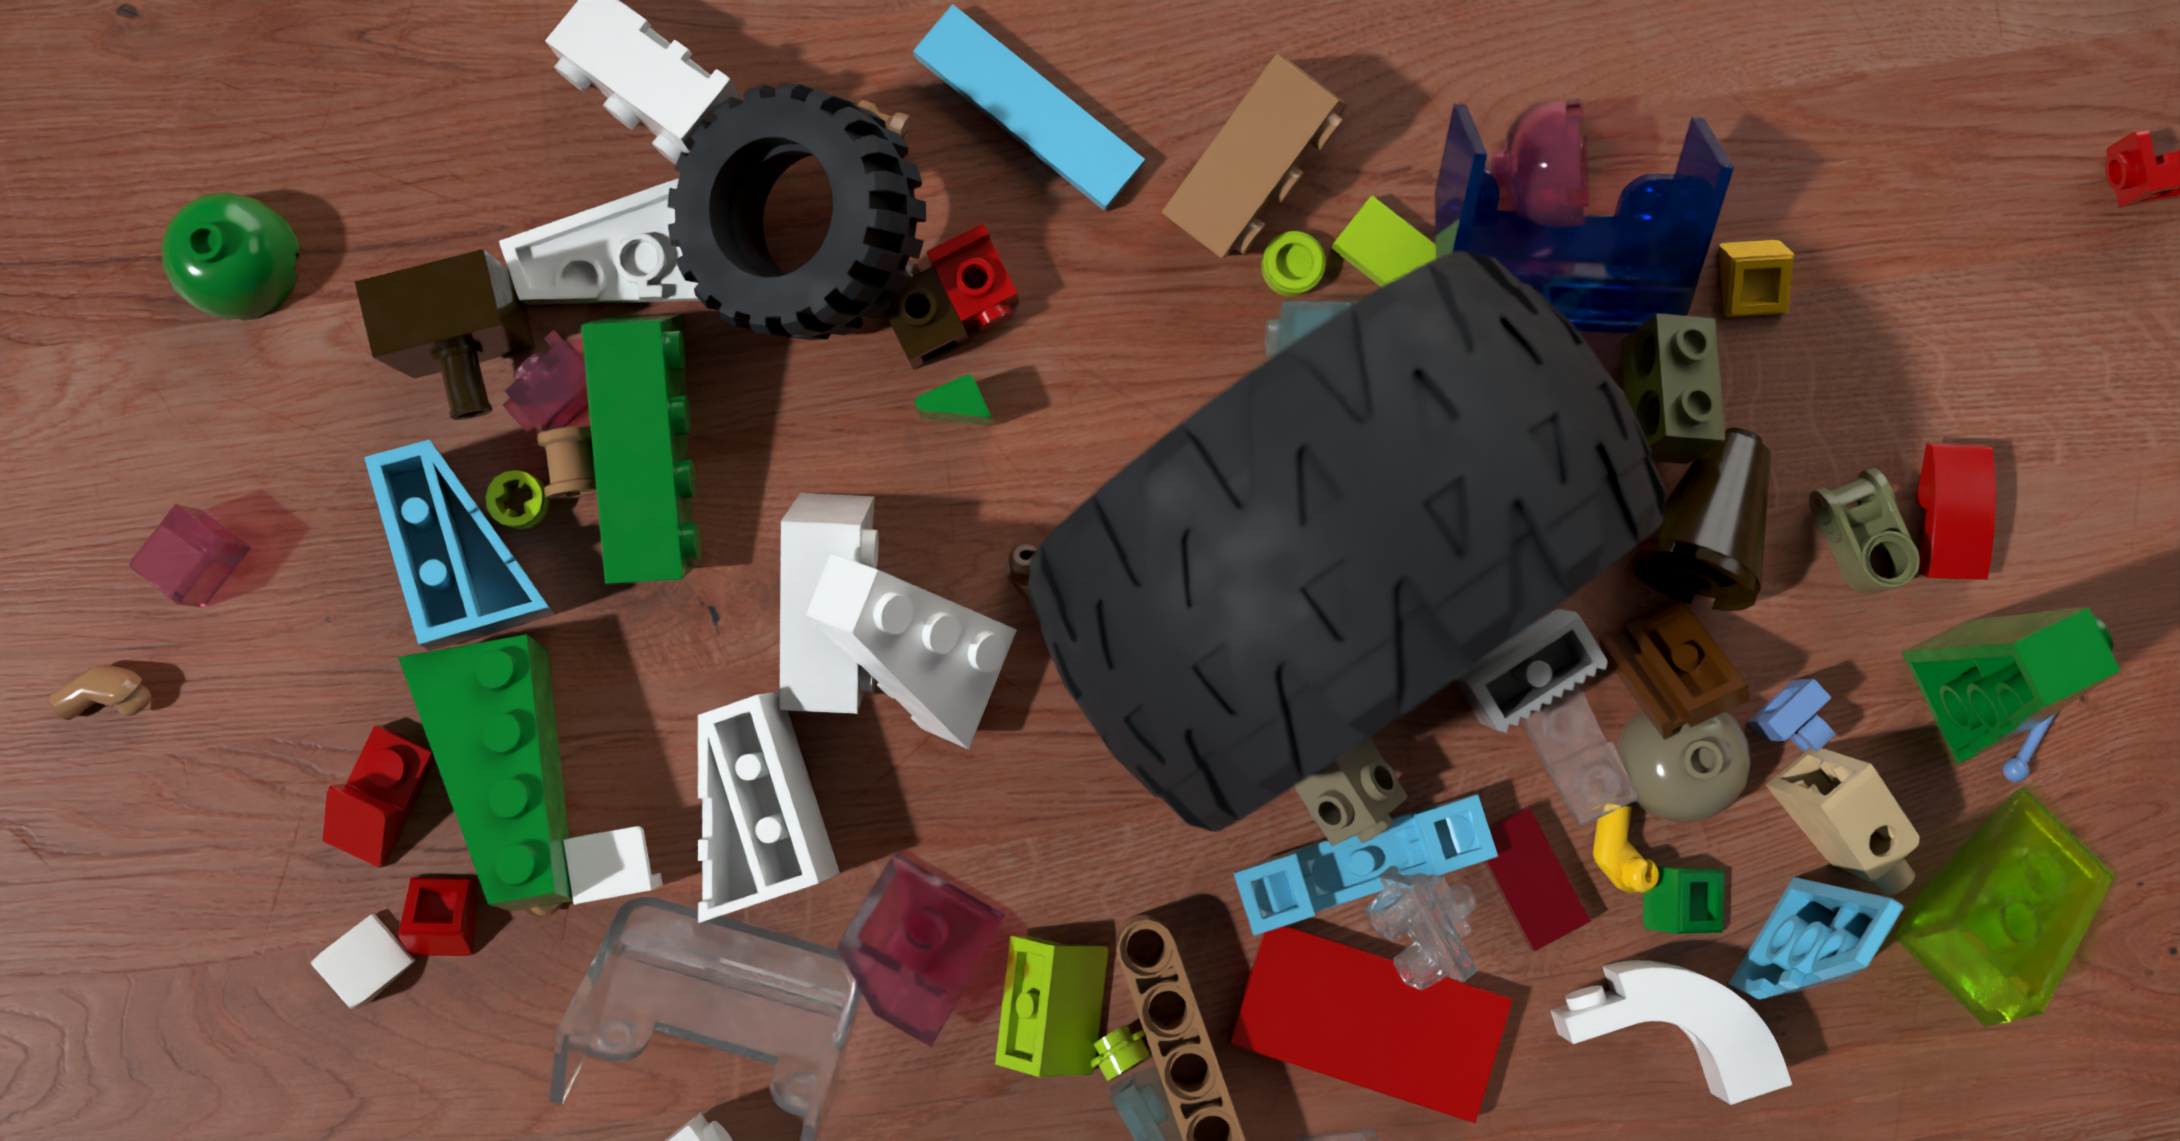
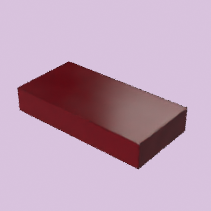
M1524 807L1488 826L1498 857L1483 862L1531 950L1537 951L1591 922L1530 807Z

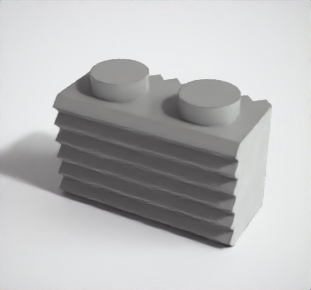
M1557 608L1453 681L1480 724L1496 731L1507 733L1509 724L1518 726L1520 717L1529 719L1531 710L1540 712L1542 703L1551 705L1553 696L1562 698L1564 689L1573 691L1575 682L1584 684L1586 675L1595 677L1597 668L1606 670L1608 660L1576 611L1559 610Z

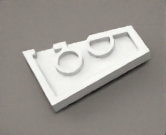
M679 179L671 180L500 240L499 243L519 300L525 305L700 301L694 293V288L699 283L685 281L678 268L676 259L683 255L681 248L671 246L668 224L675 223V209L667 207L669 188L677 189Z

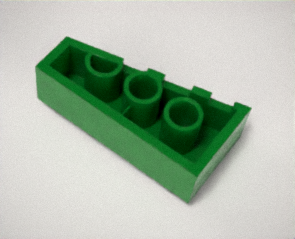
M683 313L607 317L581 324L605 584L683 580L693 569V561H700L702 552L698 523H691L690 498H695L696 472L693 460H689L688 452L691 411L689 400L686 396V352Z
M2089 607L1967 620L1901 652L1957 765L2028 732L2121 671L2112 654L2114 651L2113 638L2105 624L2093 616Z

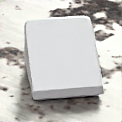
M373 913L322 951L311 961V964L346 1005L354 1010L370 1003L416 960Z

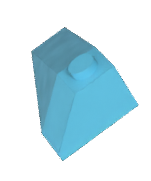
M1793 877L1728 985L1756 999H1764L1849 980L1867 968L1904 906L1891 898Z

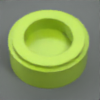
M1299 231L1282 233L1275 237L1265 250L1261 263L1263 278L1274 292L1282 296H1303L1312 291L1322 278L1326 265L1325 254L1318 241L1306 233Z

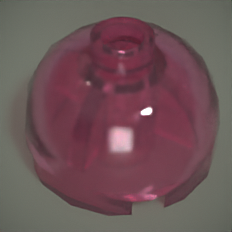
M1582 98L1551 101L1531 107L1518 115L1508 128L1504 150H1494L1492 152L1494 188H1506L1512 208L1523 219L1539 226L1569 227L1588 224V217L1583 208L1584 206H1589L1587 136H1579V119H1585Z

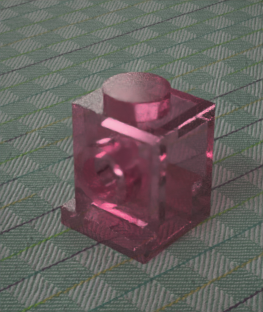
M554 330L544 338L552 349L545 355L540 352L525 360L513 375L516 381L505 390L510 398L502 404L503 407L528 432H531L536 426L544 432L564 428L589 407L584 357L568 340Z

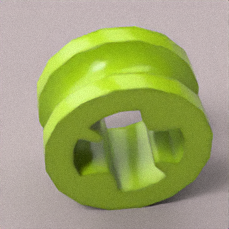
M518 470L506 471L495 477L488 486L485 497L487 509L492 518L502 525L520 530L532 528L542 522L548 514L550 499L545 498L544 488L546 486L542 481L533 475ZM518 484L519 489L529 492L531 489L533 496L532 499L524 503L526 513L518 516L517 511L512 509L505 510L504 501L512 498L511 487Z

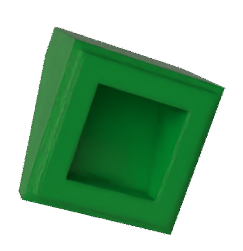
M969 374L959 377L916 397L917 400L914 401L922 419L983 426L994 425L973 375L969 376Z
M1657 866L1659 872L1657 884L1649 892L1643 893L1644 928L1674 934L1722 933L1724 869Z

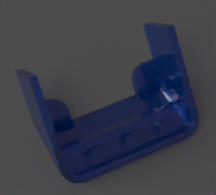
M1453 105L1435 189L1436 259L1459 251L1495 258L1522 284L1530 285L1564 316L1577 331L1631 333L1656 313L1687 316L1734 170L1732 162L1703 117H1691L1675 174L1650 173L1637 177L1621 192L1614 216L1497 210L1500 189L1492 172L1485 168L1488 153L1467 105Z

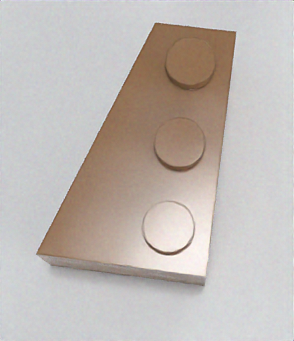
M1276 53L1161 213L1220 258L1230 256L1235 249L1241 254H1245L1266 226L1259 219L1274 198L1282 203L1289 196L1304 175L1299 166L1314 147L1321 151L1330 141L1343 122L1339 115L1348 104L1290 60Z

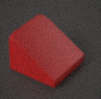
M410 878L398 933L409 954L416 956L472 955L475 936L477 883L475 878Z

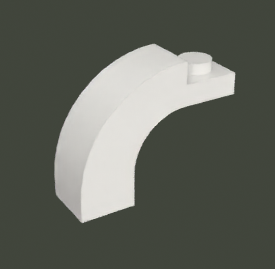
M1631 960L1604 965L1602 968L1610 991L1604 992L1602 986L1579 989L1565 996L1567 1005L1550 1010L1558 1035L1572 1044L1641 1022L1663 1021L1677 1025L1688 1036L1696 1049L1711 1094L1730 1105L1792 1085L1779 1046L1758 1013L1732 990L1710 978L1680 966L1652 960Z

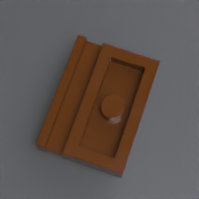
M1682 599L1625 624V631L1611 638L1607 633L1599 636L1600 648L1608 663L1663 740L1672 737V730L1686 723L1691 728L1749 701L1748 684Z

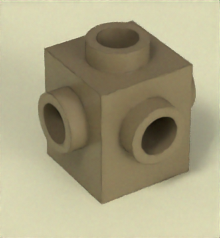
M1370 737L1294 787L1308 808L1311 817L1319 825L1332 846L1354 835L1358 837L1361 843L1376 837L1394 823L1389 813L1408 797L1398 782L1394 770L1385 762Z

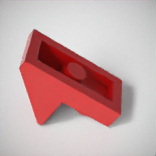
M374 725L347 783L330 785L327 790L322 841L378 868L384 867L435 762L432 749L388 727Z

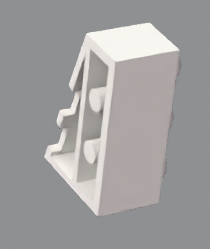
M578 0L545 40L559 58L554 68L582 92H585L592 85L604 94L608 99L603 104V107L629 129L633 130L638 123H641L657 137L651 144L675 165L681 151L686 153L691 151L695 141L690 136L702 120L713 123L717 119L714 113L715 108L728 98L734 97L742 100L729 77L717 69L710 75L690 59L692 53L689 49L675 39L672 43H669L650 28L651 24L645 18L619 0Z
M780 692L758 694L698 715V798H702V839L698 840V861H702V901L698 902V923L821 883L840 874L788 710H779Z

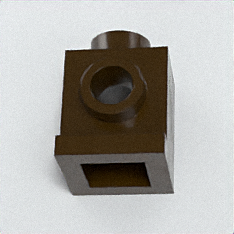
M911 264L906 266L904 270L911 274V278L902 293L890 291L885 296L890 302V307L885 311V314L913 370L969 343L966 330L934 268L931 267L921 272L917 264ZM920 298L925 299L930 303L929 313L920 319L910 317L907 314L909 303Z

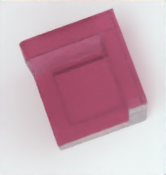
M175 504L131 559L129 565L133 571L176 604L204 607L249 552L251 547L203 510Z

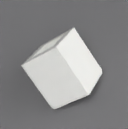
M640 826L593 833L563 840L574 904L650 891L663 886L661 873L651 874L645 834Z

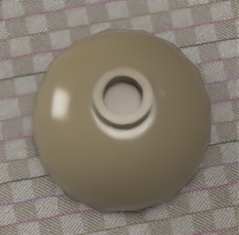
M1641 708L1637 709L1621 729L1615 750L1616 766L1620 767L1621 778L1626 785L1624 789L1629 798L1648 814L1679 823L1706 820L1731 807L1745 789L1751 768L1749 742L1737 720L1727 712H1723L1691 728L1686 723L1673 729V736L1663 740Z

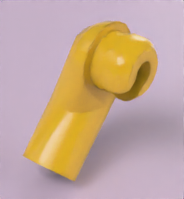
M1600 802L1593 846L1595 863L1616 888L1630 894L1649 892L1657 884L1659 872L1657 865L1650 859L1645 860L1628 841L1632 807Z

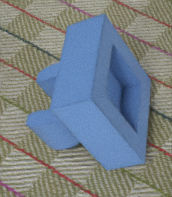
M1815 679L1791 680L1747 721L1764 741H1786L1790 738L1803 752H1806L1809 748L1814 752H1818L1836 735L1830 726L1815 714L1832 698Z

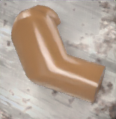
M101 664L88 669L49 696V702L57 714L65 720H72L96 703L107 706L115 705L121 715L133 716L150 703L151 693L147 687L141 684V676L134 671Z

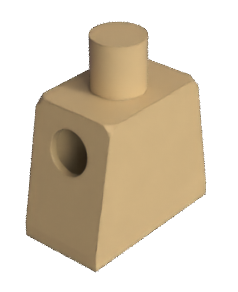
M1809 748L1766 784L1770 792L1825 859L1833 866L1869 882L1872 881L1881 894L1885 896L1903 891L1915 879V872L1904 857L1918 847L1920 836L1872 764L1821 748L1818 752H1814Z

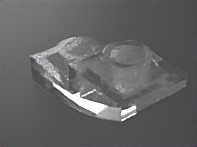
M1578 682L1574 683L1573 691L1564 689L1562 698L1553 696L1551 705L1542 703L1540 712L1531 710L1529 719L1520 717L1548 774L1579 826L1588 824L1639 800L1613 742L1604 738Z

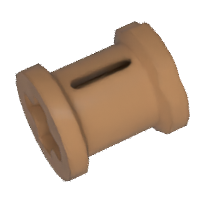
M564 427L538 433V445L545 447L550 477V484L544 488L545 498L571 499L596 495V480L590 449V442H592L591 427Z

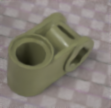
M1870 467L1862 470L1855 481L1832 490L1820 487L1810 493L1809 503L1813 518L1831 548L1842 578L1850 588L1858 593L1871 595L1904 586L1914 578L1920 563L1918 549L1913 543L1898 510L1893 489L1881 471ZM1851 502H1860L1858 507L1850 510L1846 508V505ZM1873 548L1881 551L1888 560L1889 570L1885 578L1875 574L1871 568L1869 558Z

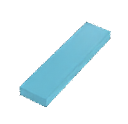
M953 4L913 50L915 59L1105 212L1145 164V159Z

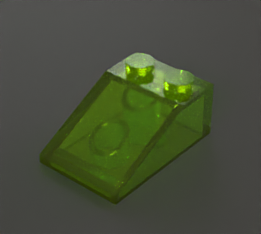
M2026 788L2016 790L1919 893L1894 938L1984 1027L2042 1015L2106 894L2114 875Z

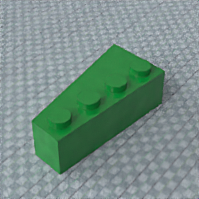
M521 635L398 657L488 905L508 911H518L573 901L563 840L569 839L548 650L528 635Z

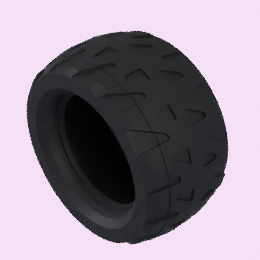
M1464 251L1453 252L1400 276L1308 332L1235 382L1131 461L1075 509L1038 547L1029 563L1028 596L1042 625L1041 634L1064 686L1112 755L1155 798L1159 796L1188 825L1218 832L1289 791L1389 725L1517 636L1607 570L1663 523L1666 489L1649 456V453H1651L1650 447L1626 396L1575 327L1530 285L1522 284L1495 258Z

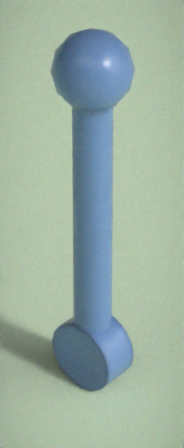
M2056 713L2032 728L2016 757L2004 763L2002 771L2007 780L2018 783L2028 777L2030 772L2028 762Z

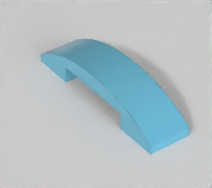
M1474 794L1393 817L1391 819L1394 823L1389 828L1364 843H1361L1356 835L1334 846L1330 844L1328 839H1324L1233 872L1252 935L1255 936L1313 917L1315 912L1429 875L1439 876L1498 857L1479 796Z

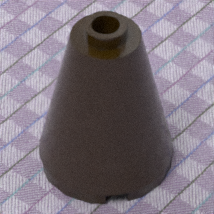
M1728 428L1725 430L1724 442L1693 460L1665 502L1663 523L1633 549L1630 563L1637 562L1634 573L1641 581L1654 590L1675 600L1682 599L1687 604H1692L1695 594L1714 598L1713 610L1740 611L1755 605L1761 589L1771 468V452L1762 444L1763 441L1760 436L1747 429Z

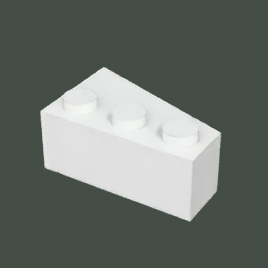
M799 493L781 520L779 710L857 714L864 692L874 693L876 679L861 665L853 662L805 614L830 553L876 569L879 535L878 530H873L875 496Z
M830 553L805 614L853 662L866 669L879 682L877 686L889 697L896 699L912 715L911 719L921 729L969 750L1017 631L1016 629L880 570Z

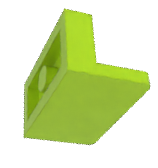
M1010 936L995 1065L1039 1078L1091 1075L1094 1072L1095 1067L1092 1068L1090 1063L1096 1058L1097 1053L1094 1043L1098 1041L1108 958L1107 947L1096 944H1062L1031 936Z

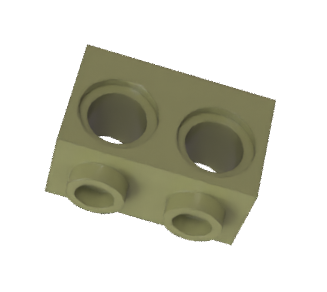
M1656 313L1620 341L1624 395L1650 447L1651 453H1649L1652 462L1688 464L1725 441L1715 319Z

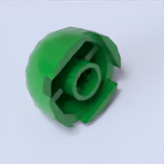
M231 192L204 194L182 206L167 225L161 245L163 271L174 291L197 310L209 316L227 320L241 319L243 321L258 319L282 304L294 289L298 277L293 272L296 266V253L300 255L299 241L288 221L260 200Z

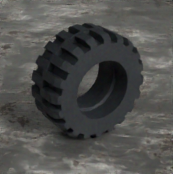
M782 82L776 88L763 84L747 89L743 94L745 101L734 97L728 98L715 108L714 113L717 119L713 123L702 120L691 134L690 138L695 141V144L689 153L681 151L674 170L681 172L677 189L669 188L667 207L675 209V223L668 224L671 246L680 247L683 254L676 261L684 280L699 283L694 288V293L707 309L719 310L722 320L738 328L752 329L754 333L805 340H827L831 334L845 336L861 329L863 324L861 317L877 319L890 307V302L885 297L890 291L902 293L911 278V274L904 271L910 257L919 259L924 240L915 238L917 222H926V202L915 198L914 189L921 187L923 183L917 165L902 160L908 155L907 145L898 133L886 129L885 120L871 110L817 88L812 89L802 84ZM814 155L823 166L831 185L833 198L831 224L827 236L817 253L799 269L785 274L772 259L765 242L763 230L764 209L768 195L779 176L792 164Z

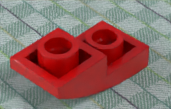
M1926 443L1915 504L1927 510L1919 551L1920 563L1918 572L1926 578L1988 580L1996 515L1993 448L1981 444Z

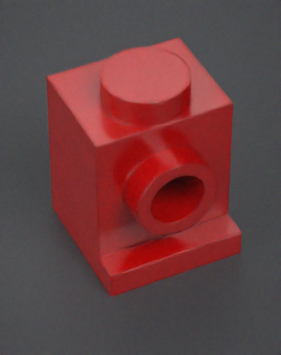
M984 223L926 251L931 267L934 268L965 330L977 325L979 331H985L1003 323L1013 315L1010 308L1019 304L1018 292L989 237ZM977 269L987 275V282L979 289L968 288L963 282L965 275Z

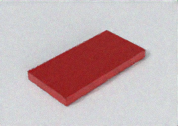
M1285 925L1261 934L1228 1041L1231 1045L1476 1124L1513 999L1484 988Z

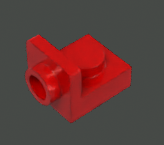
M2148 130L2132 132L2107 148L2106 178L2110 187L2116 192L2119 208L2180 197V150L2155 157Z

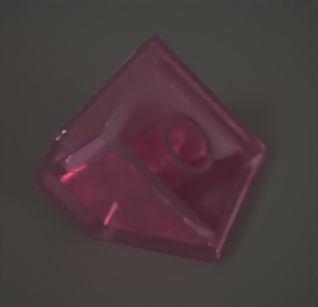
M894 852L836 948L874 1015L932 1047L959 1001L1005 914Z

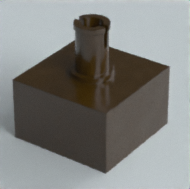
M484 249L355 281L372 357L414 379L441 372L450 407L449 414L453 420L472 419L493 411L488 401L479 362L536 348L526 306L518 298L509 269Z

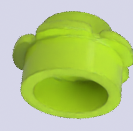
M1126 1024L1094 1043L1099 1056L1091 1061L1092 1068L1098 1065L1109 1082L1150 1057L1152 1054L1142 1039L1146 1036L1144 1030L1132 1035Z

